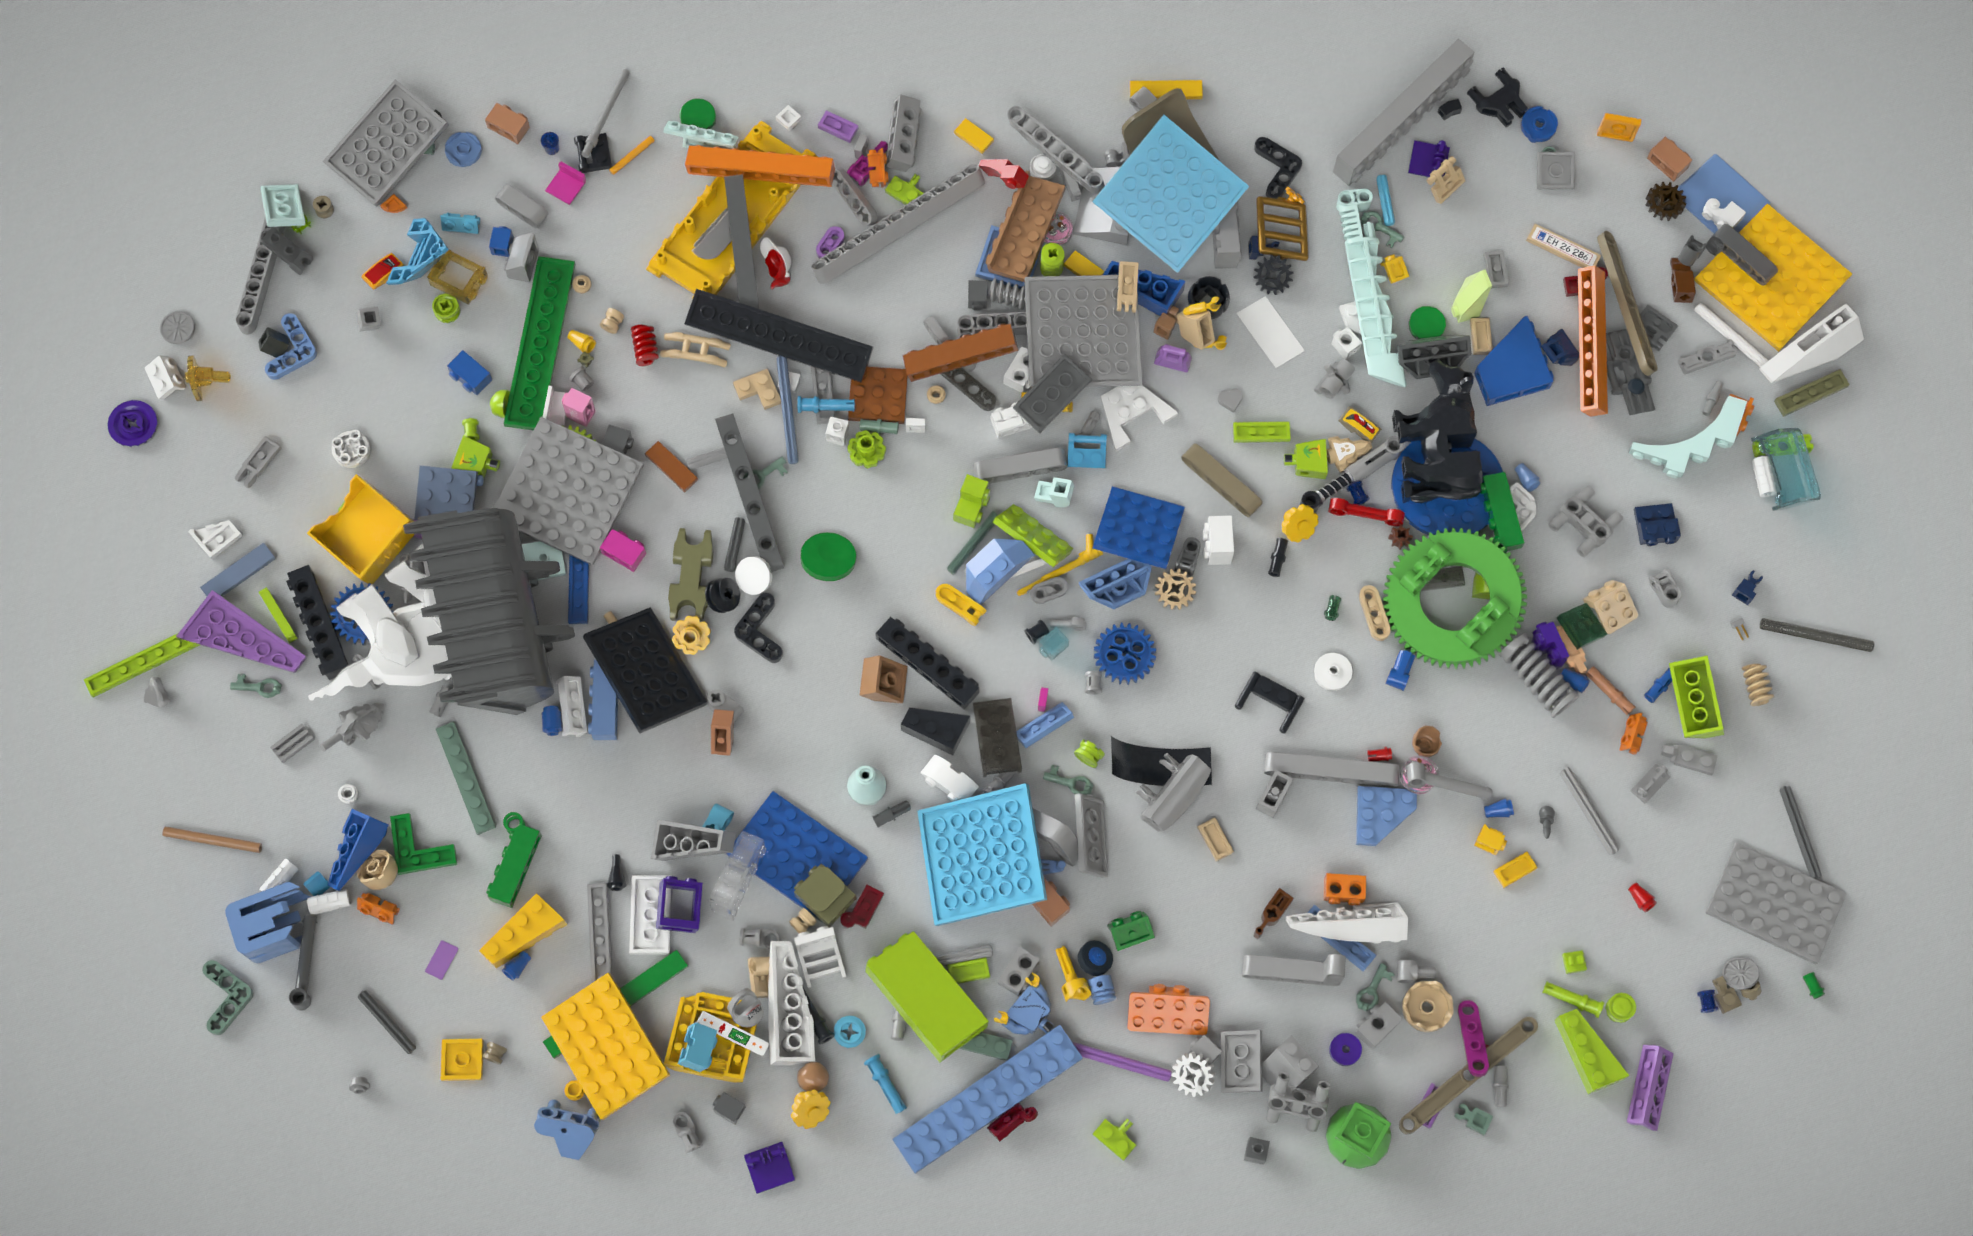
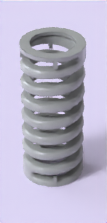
M1523 633L1508 644L1499 655L1503 657L1506 663H1512V671H1518L1517 676L1519 679H1525L1524 685L1526 687L1532 686L1531 693L1533 695L1539 694L1537 700L1540 703L1546 702L1544 708L1547 711L1553 710L1551 717L1554 718L1579 698V694L1575 690L1569 689L1566 692L1567 695L1555 701L1570 684L1565 682L1549 693L1563 679L1562 674H1559L1542 685L1556 671L1555 666L1534 678L1550 661L1548 658H1545L1539 664L1529 669L1543 655V652L1539 650L1521 662L1536 647L1535 643H1531L1513 655L1521 645L1524 647L1530 642L1528 640L1529 636Z

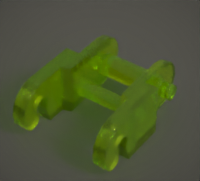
M305 214V225H302L300 228L290 226L293 231L302 235L301 231L306 227L311 228V222H308Z

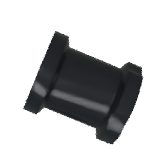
M1039 620L1038 624L1032 628L1024 630L1032 644H1035L1036 640L1042 636L1050 634L1049 629L1042 620Z

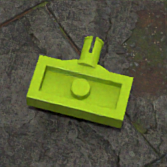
M914 174L909 182L894 176L885 189V193L905 205L924 194L915 187L921 179L917 174Z
M1127 1118L1120 1127L1114 1126L1107 1119H1104L1092 1134L1123 1161L1137 1146L1126 1134L1133 1125Z

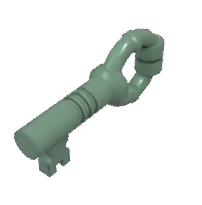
M1364 212L1360 219L1362 227L1363 224L1367 223L1370 216L1376 217L1378 222L1374 227L1375 231L1380 230L1390 236V241L1386 244L1387 246L1391 245L1390 248H1393L1396 241L1400 243L1403 241V235L1383 224L1382 217L1378 212Z
M783 456L762 470H752L753 474H757V477L760 479V482L757 484L758 489L764 484L765 476L777 469L780 471L781 476H784V472L788 473L783 466L786 463ZM745 473L743 479H746L749 474Z
M238 674V680L230 684V690L257 691L265 698H271L280 694L282 687L277 680L272 678L265 679L257 684L244 683L245 674L242 676ZM265 684H274L271 693L263 692Z
M1054 765L1051 766L1050 773H1044L1043 780L1068 786L1074 794L1081 793L1087 795L1092 792L1093 784L1084 776H1076L1071 779L1059 777L1057 775L1059 767L1054 768ZM1077 781L1086 783L1084 791L1075 789Z
M1381 963L1370 986L1362 989L1356 995V1003L1359 1009H1363L1366 1012L1373 1009L1379 1001L1376 990L1382 978H1387L1389 981L1393 980L1391 976L1394 977L1395 974L1388 973L1385 964ZM1368 993L1374 996L1371 1004L1361 1001L1363 994Z

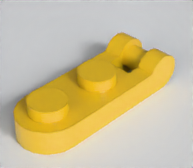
M941 584L936 589V599L967 620L972 626H976L980 616H983L987 611L983 606L949 584ZM970 608L975 610V612L972 615L968 613Z

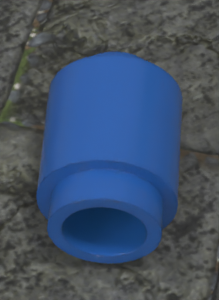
M558 706L544 707L541 713L542 730L548 736L558 735L562 731L561 711H559Z

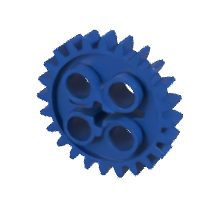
M361 582L360 588H357L355 583H353L352 590L346 586V593L344 594L339 591L341 598H334L337 605H331V608L336 611L331 612L330 616L336 618L331 622L332 624H338L334 629L335 631L341 630L340 637L347 635V642L353 638L355 645L358 640H361V644L364 645L365 640H368L369 643L370 640L359 625L354 629L355 620L345 621L344 616L336 609L337 606L356 593L358 595L366 589L363 582ZM383 590L379 594L387 604V602H389L390 597L384 598L383 596L385 595V591ZM387 604L390 609L393 608V604Z
M1121 623L1120 628L1113 624L1112 631L1106 628V634L1100 633L1102 640L1097 639L1096 644L1098 646H1094V651L1097 652L1094 654V659H1099L1095 665L1101 666L1099 672L1105 671V678L1112 676L1111 682H1114L1116 678L1119 679V684L1126 680L1127 685H1129L1130 679L1137 683L1138 676L1143 680L1144 673L1149 674V668L1154 667V663L1151 661L1156 660V656L1152 655L1156 653V648H1151L1154 646V641H1149L1151 635L1144 636L1145 629L1139 632L1138 625L1133 629L1131 628V623H1128L1127 627H1124L1123 623ZM1121 638L1125 643L1120 645L1115 640ZM1140 646L1142 651L1135 652L1133 647ZM1124 651H1127L1128 654L1123 656L1122 653H1124ZM1114 655L1117 657V660L1110 661L1107 657ZM1130 662L1134 664L1135 667L1133 669L1126 668L1125 664Z

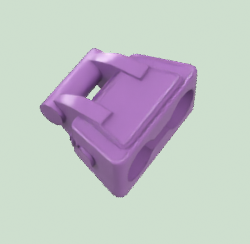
M1165 344L1158 348L1154 364L1187 373L1192 357L1189 352H1186L1185 348L1181 349Z

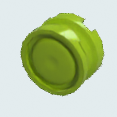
M450 294L438 295L432 304L436 318L443 323L454 322L460 315L461 310L458 301Z
M1083 739L1079 744L1080 747L1074 751V755L1084 764L1096 768L1098 766L1097 762L1104 757L1105 753L1100 748L1095 747L1094 743L1088 740L1085 743L1086 740Z
M1627 993L1613 995L1605 1006L1607 1016L1613 1022L1624 1023L1628 1021L1636 1012L1635 1000Z

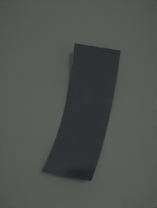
M1111 736L1112 775L1130 782L1164 786L1172 776V772L1159 763L1162 759L1167 761L1164 755L1168 753L1179 764L1188 755H1195L1211 769L1204 786L1212 785L1211 747L1193 749L1152 748L1129 744Z

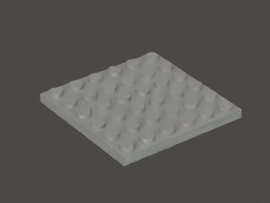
M1118 275L1024 278L1029 389L1064 354L1092 379L1086 387L1142 385L1138 291L1136 313L1131 311L1132 305H1129L1128 312H1124L1123 304H1121L1122 309L1119 312L1117 311Z
M541 417L494 508L514 512L519 532L588 564L594 565L601 551L600 546L610 533L644 464Z

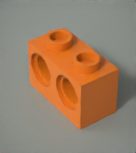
M1326 873L1324 877V901H1329V904L1348 902V905L1352 906L1360 905V903L1365 901L1366 876ZM1330 886H1337L1340 892L1337 894L1333 893L1330 890ZM1356 887L1360 893L1354 895L1350 892V888Z

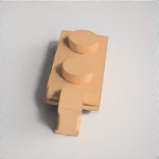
M1567 622L1557 626V631L1569 654L1566 664L1570 668H1574L1575 672L1585 674L1587 671L1584 664L1586 662L1585 653Z

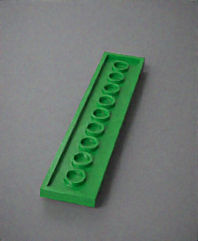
M538 256L503 423L504 427L534 430L540 418L543 417L548 387L551 386L576 265L575 261Z

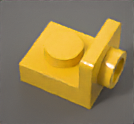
M1392 254L1384 257L1385 261L1380 263L1381 266L1385 267L1390 284L1409 277L1402 256Z

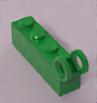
M1501 472L1483 476L1481 494L1485 498V501H1483L1485 512H1488L1490 517L1488 519L1489 528L1493 530L1495 535L1492 543L1500 542L1499 548L1505 547V554L1507 551L1521 549L1525 542L1506 473Z
M510 812L503 819V825L510 834L509 839L511 840L509 845L503 849L502 862L496 866L494 871L495 879L493 883L490 882L486 891L490 901L513 908L542 837L540 831L527 827L522 816L517 812ZM511 821H520L516 828H509Z

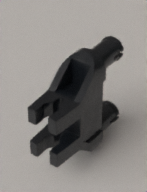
M1503 67L1495 73V76L1502 82L1504 87L1489 97H1484L1477 87L1473 86V89L1470 88L1467 95L1475 102L1478 112L1487 116L1497 117L1505 127H1508L1512 124L1511 120L1514 119L1509 109L1511 108L1521 118L1528 107L1519 97V80L1512 78Z

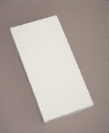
M632 875L630 955H670L671 931L656 929L659 884L663 878L672 875ZM666 888L664 918H671L672 889Z

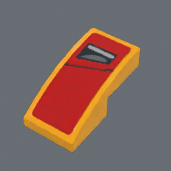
M391 252L371 266L361 278L374 290L387 282L393 267H402L404 264Z

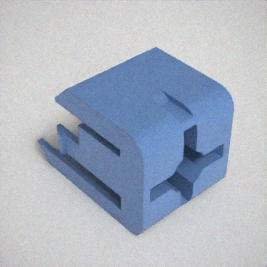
M286 882L230 903L226 907L225 914L237 951L258 964L299 949L302 936L293 938L289 935L293 928L292 924L302 921L299 911L297 910L276 919L272 917L290 911L289 906L305 901L311 896L298 890L297 888H300V886Z

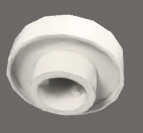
M1039 154L1030 162V173L1032 177L1049 180L1056 173V164L1044 154Z

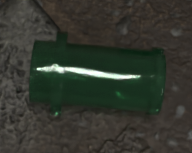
M1334 595L1329 596L1327 610L1324 611L1325 619L1335 621L1339 617L1338 609L1341 602L1339 596H1336L1335 599Z

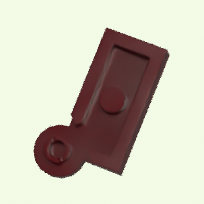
M866 884L853 912L842 914L840 918L842 926L851 928L856 924L866 929L884 893Z
M1018 1103L991 1123L987 1129L1000 1142L1019 1125L1024 1123V1121L1031 1122L1035 1120L1038 1116V1111L1034 1107L1024 1109Z

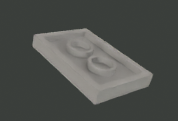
M1262 1031L1221 1032V1092H1263Z

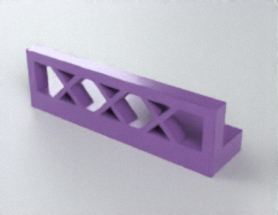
M1643 1045L1627 1123L1641 1125L1652 1131L1658 1130L1674 1053L1661 1046ZM1663 1055H1665L1664 1064L1662 1063ZM1659 1074L1661 1077L1660 1083H1658ZM1654 1094L1657 1097L1656 1103H1654ZM1650 1114L1653 1117L1651 1123H1649Z

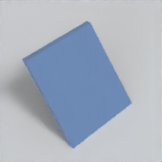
M1717 154L1708 159L1677 189L1678 191H1684L1682 196H1686L1685 203L1687 204L1685 208L1713 233L1718 230L1714 221L1706 220L1702 216L1703 208L1709 199H1717L1720 202L1719 208L1721 209L1726 208L1733 201L1746 212L1742 221L1734 228L1737 232H1740L1766 204L1771 203Z

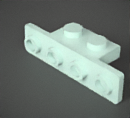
M668 121L664 127V133L683 137V147L685 148L696 145L712 148L720 146L735 148L739 138L730 133L716 132L713 129H703L695 125L681 124L677 121Z

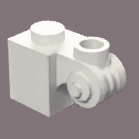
M1714 198L1706 202L1702 212V216L1706 220L1714 221L1718 229L1723 224H1728L1734 229L1746 214L1733 201L1726 208L1721 209L1719 208L1720 202Z

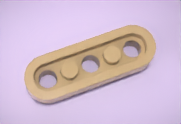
M1364 586L1359 593V600L1370 634L1373 639L1384 641L1390 634V626L1379 592L1374 586ZM1369 594L1372 598L1367 599L1365 595ZM1371 612H1376L1377 616L1373 617ZM1377 630H1382L1383 634H1378Z

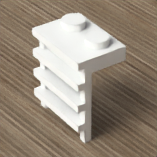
M823 926L818 928L817 932L810 934L808 931L802 932L797 935L798 937L794 938L808 988H811L810 980L841 972L842 978H846L833 927ZM835 950L836 955L805 964L804 957ZM838 961L839 967L808 975L807 969Z

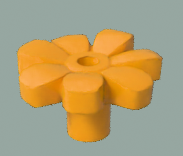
M1287 186L1285 190L1289 198L1286 201L1303 204L1302 196Z

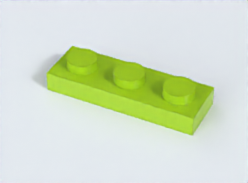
M1290 421L1233 422L1234 443L1290 442L1291 440Z

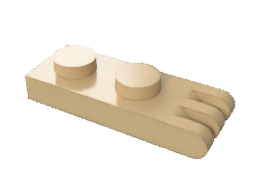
M1119 262L1117 311L1121 312V304H1123L1124 312H1128L1129 305H1132L1131 311L1136 313L1138 262Z

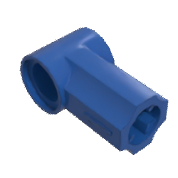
M1400 650L1385 684L1404 691L1415 655L1409 651Z

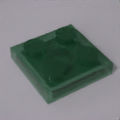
M1587 603L1566 611L1556 618L1577 650L1607 635V632Z

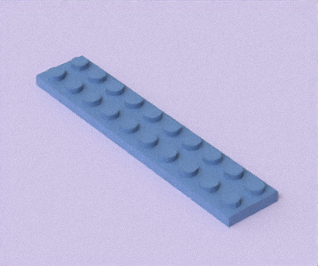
M1059 1025L892 1140L916 1174L1074 1066L1083 1057L1061 1025Z

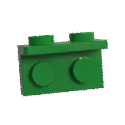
M1133 912L1130 914V917L1124 919L1116 918L1107 925L1117 951L1155 938L1149 917L1145 912Z

